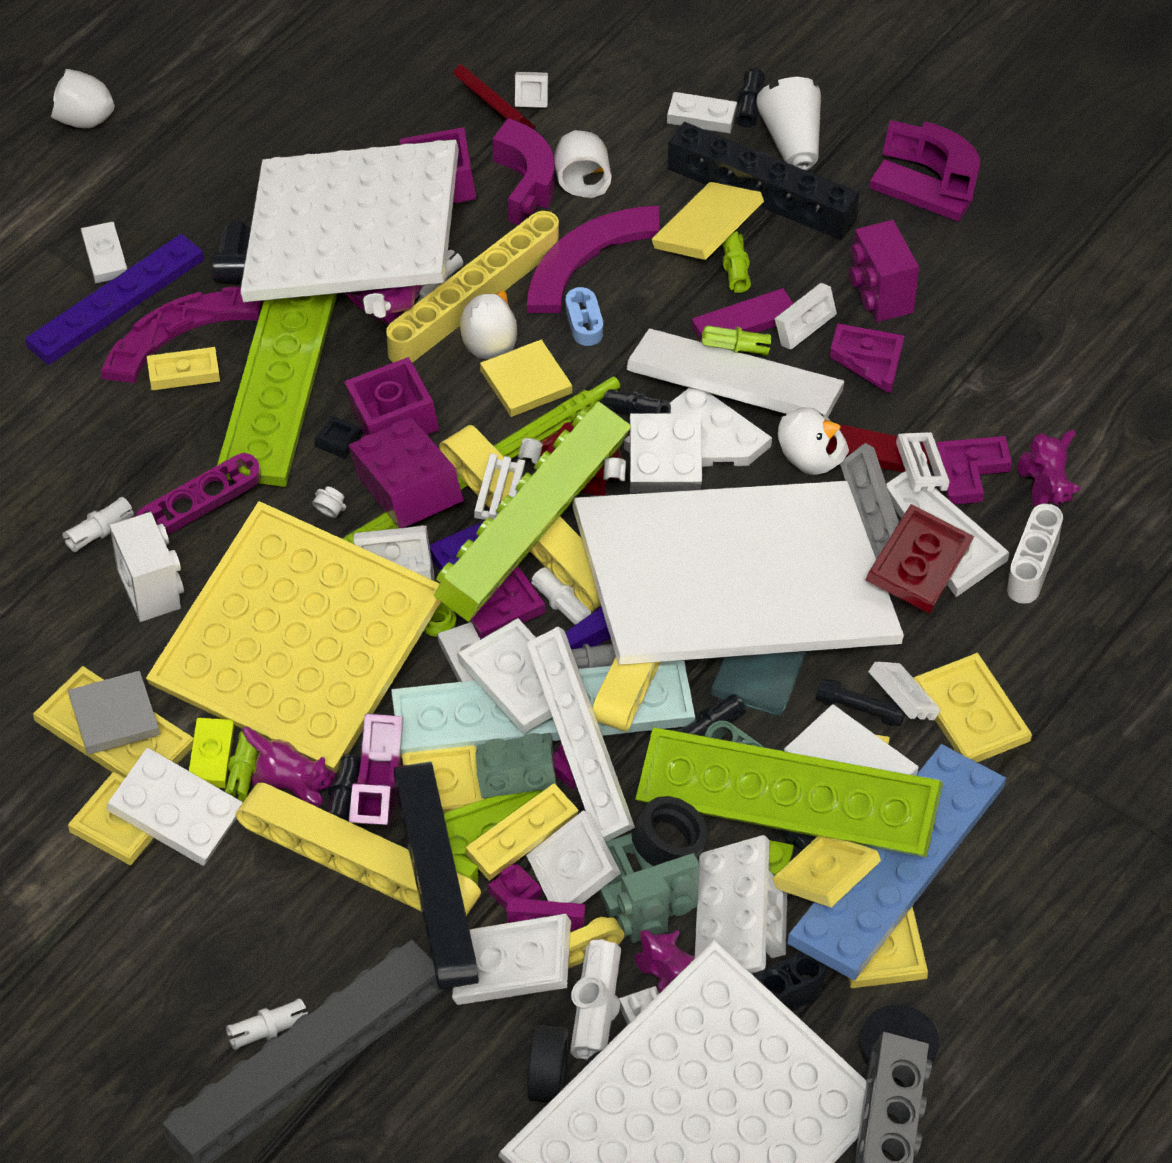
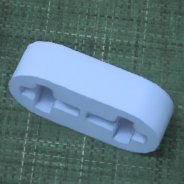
M584 287L570 290L566 295V314L573 338L577 343L584 346L595 345L603 337V319L596 296L590 289ZM580 302H582L583 306H585L584 310L580 309ZM588 323L591 331H587L583 324Z

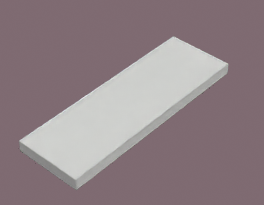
M650 328L628 359L627 370L786 414L799 408H815L828 417L844 386V380L739 352L734 353V351L704 346L702 342Z

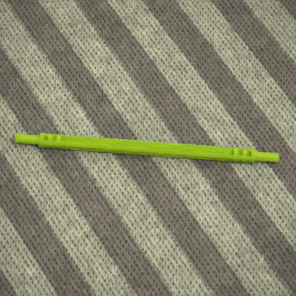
M613 376L590 391L583 390L495 444L494 447L503 457H511V459L519 455L523 439L531 438L542 441L558 431L564 423L574 421L583 408L589 411L597 401L604 398L607 390H618L620 388L619 381ZM457 474L460 489L462 490L468 485ZM384 512L342 539L354 544L355 533L398 529V526Z

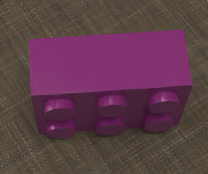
M412 417L397 421L390 427L374 434L366 435L360 440L349 444L358 479L398 528L407 527L464 501L455 467Z

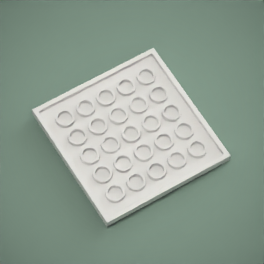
M437 140L418 144H402L389 147H371L360 150H340L331 153L263 159L241 286L243 302L444 283L459 151L457 141Z

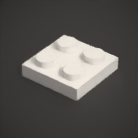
M584 810L526 855L548 901L582 904L621 874L592 814Z

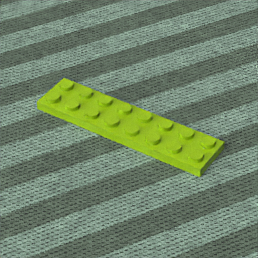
M338 293L264 300L217 465L235 455L248 453L258 460L261 469L259 484L286 487ZM244 466L239 468V473L244 474L245 477L251 474L250 469H246ZM229 473L225 475L227 480H233L230 479Z
M653 727L635 800L647 804L654 798L670 796L689 803L702 815L815 837L846 840L862 846L927 858L943 782L926 777Z

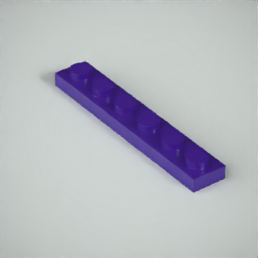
M178 235L25 338L27 348L47 365H50L204 261L203 251L184 235Z

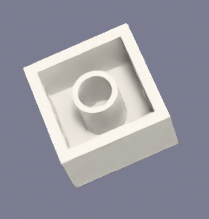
M630 414V425L632 426L630 429V493L701 490V414Z
M151 512L111 524L110 531L117 571L139 621L142 622L181 609L179 594L184 593V588L177 572L181 570V566L175 550L168 551L166 545L169 544L164 525H157Z

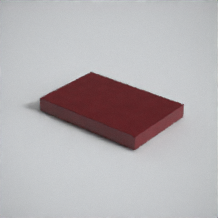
M910 504L865 580L931 613L975 536Z

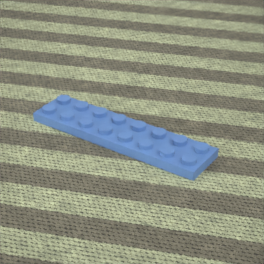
M941 744L916 775L943 782L927 858L868 847L878 851L881 862L832 908L814 902L789 933L787 944L855 981L1003 790L1006 777Z

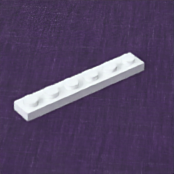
M556 627L526 644L585 810L592 814L606 842L634 829L635 826L565 631L560 627Z

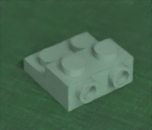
M551 732L544 734L530 733L524 737L509 740L496 738L487 741L485 744L477 745L476 765L481 798L547 789L554 783L556 784Z
M694 853L622 877L621 893L617 894L621 914L617 915V921L624 931V937L629 936L631 942L634 943L641 940L640 931L649 930L652 934H662L668 931V917L673 915L681 916L697 908L700 864Z

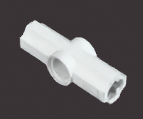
M603 939L591 940L590 944L586 946L582 976L574 985L571 993L572 1001L577 1006L570 1053L578 1059L588 1060L590 1056L603 1050L608 1045L611 1021L615 1019L620 1010V1000L615 995L621 948L616 943L607 942Z

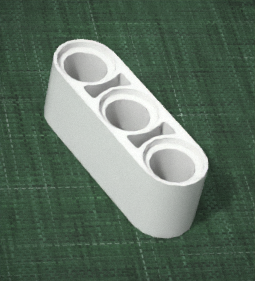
M1040 504L1034 507L1012 560L1007 593L1012 600L1018 603L1025 604L1036 600L1058 546L1063 514L1058 507L1052 504Z

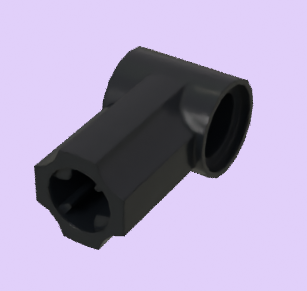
M231 221L230 224L223 226L219 252L215 251L213 257L212 273L214 282L242 283L251 227L246 226L243 221Z

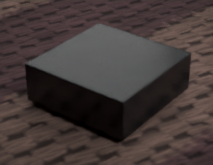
M331 416L315 437V447L346 459L350 453L349 444L360 440L362 437V427Z

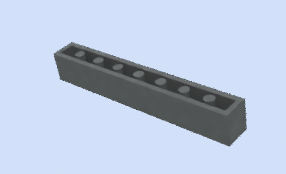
M412 939L402 947L392 949L382 962L372 969L362 971L352 984L341 992L336 991L327 997L323 1005L311 1014L302 1015L295 1021L292 1028L280 1037H273L263 1045L261 1051L248 1060L238 1062L227 1076L217 1083H211L204 1087L193 1101L184 1107L180 1106L174 1109L162 1123L166 1143L184 1163H212L440 993L442 990H439L432 959Z

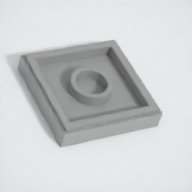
M140 671L68 690L69 699L87 755L160 735Z

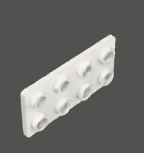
M765 835L700 854L695 958L714 940L750 973L765 969L766 953L771 958L786 955L787 892L776 889L772 878L774 875L769 871L770 841Z

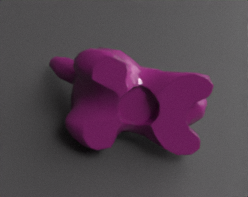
M1074 430L1064 433L1060 440L1057 437H1049L1044 433H1039L1031 442V451H1026L1021 455L1018 462V473L1021 477L1029 476L1035 480L1032 488L1034 507L1040 504H1047L1048 501L1055 505L1072 501V494L1080 491V486L1067 480L1065 474L1067 450L1076 435Z
M245 726L242 728V733L247 742L259 751L256 758L255 772L251 777L254 786L257 783H265L279 790L286 788L292 791L299 799L316 807L322 805L323 798L318 791L329 787L331 781L336 777L333 771L327 769L324 757L311 761L306 756L298 753L296 748L287 741L281 739L268 741L250 727Z
M649 930L640 931L643 952L635 954V963L644 974L659 978V994L695 959V957L677 947L676 940L680 933L679 930H675L672 934H652Z

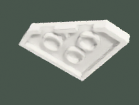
M689 387L669 403L671 405L670 414H701L702 467L713 466V462H734V466H748L771 447L772 437L708 392ZM630 435L624 439V449L629 453Z

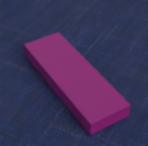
M885 159L870 180V189L960 222L972 203L969 200L939 194L942 184L941 180Z
M784 288L692 318V328L701 342L703 329L707 325L735 329L738 326L742 328V331L757 333L775 327V318L792 306L793 302Z

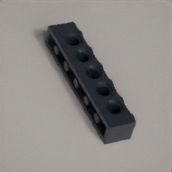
M685 121L668 142V170L705 185L709 182L761 192L764 202L759 207L840 240H843L857 220L859 191Z

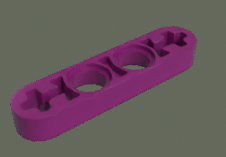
M248 453L235 455L142 507L136 516L151 512L157 524H163L167 535L257 485L261 479V469L258 460ZM244 466L246 469H250L251 474L245 477L244 474L239 473V468ZM228 473L230 479H233L234 485L229 486V482L227 480V477L225 476ZM212 481H218L224 485L222 492L215 496H210L204 492L205 486ZM187 498L193 502L191 509L185 513H178L173 509L175 502L179 499ZM165 508L168 509L169 515L172 518L169 521L167 520L166 515H164L163 509Z

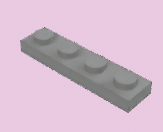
M864 443L840 463L845 481L849 484L872 550L877 559L899 524L875 449Z

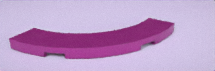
M659 206L637 207L608 213L578 226L561 238L545 254L535 270L528 291L527 313H561L564 292L573 272L598 255L600 249L610 244L620 245L630 241L653 238L660 231Z
M241 287L222 288V292L204 295L201 292H197L164 304L137 321L132 326L133 329L122 340L117 341L101 369L102 379L136 383L139 373L147 363V356L153 355L173 338L193 328L210 323L228 320L258 321L264 300L243 302Z

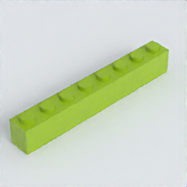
M599 401L589 411L585 408L580 411L572 423L574 429L571 432L565 429L553 444L555 448L553 453L544 452L534 466L537 471L533 475L527 472L517 484L515 490L518 493L514 497L508 494L502 500L495 511L498 513L497 517L494 520L487 517L476 532V535L479 536L476 541L473 542L468 539L456 555L459 560L454 565L448 562L438 574L436 580L440 582V585L434 597L468 622H470L573 502L574 498L579 495L604 466L605 460L610 458L623 443L632 426Z

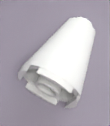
M784 78L778 80L779 86L769 89V85H767L759 92L756 100L757 108L783 160L804 170H809L818 161L820 88L818 85L817 87L814 86L813 80L809 78Z

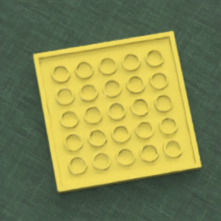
M258 501L146 679L150 685L221 719H229L239 728L250 727L259 732L268 741L273 739L287 741L296 748L298 753L306 756L311 761L324 757L327 769L337 773L342 755L349 754L364 729L365 714L374 713L441 603L440 600L434 597L440 583Z

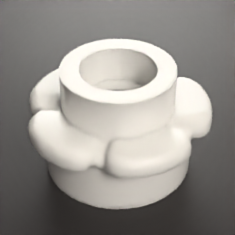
M327 486L325 490L318 489L316 491V498L312 504L321 513L331 518H337L340 511L346 510V505L343 504L344 496L338 490Z

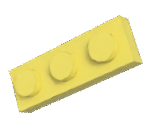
M554 783L466 846L465 854L474 864L478 865V869L490 881L578 815L579 810Z

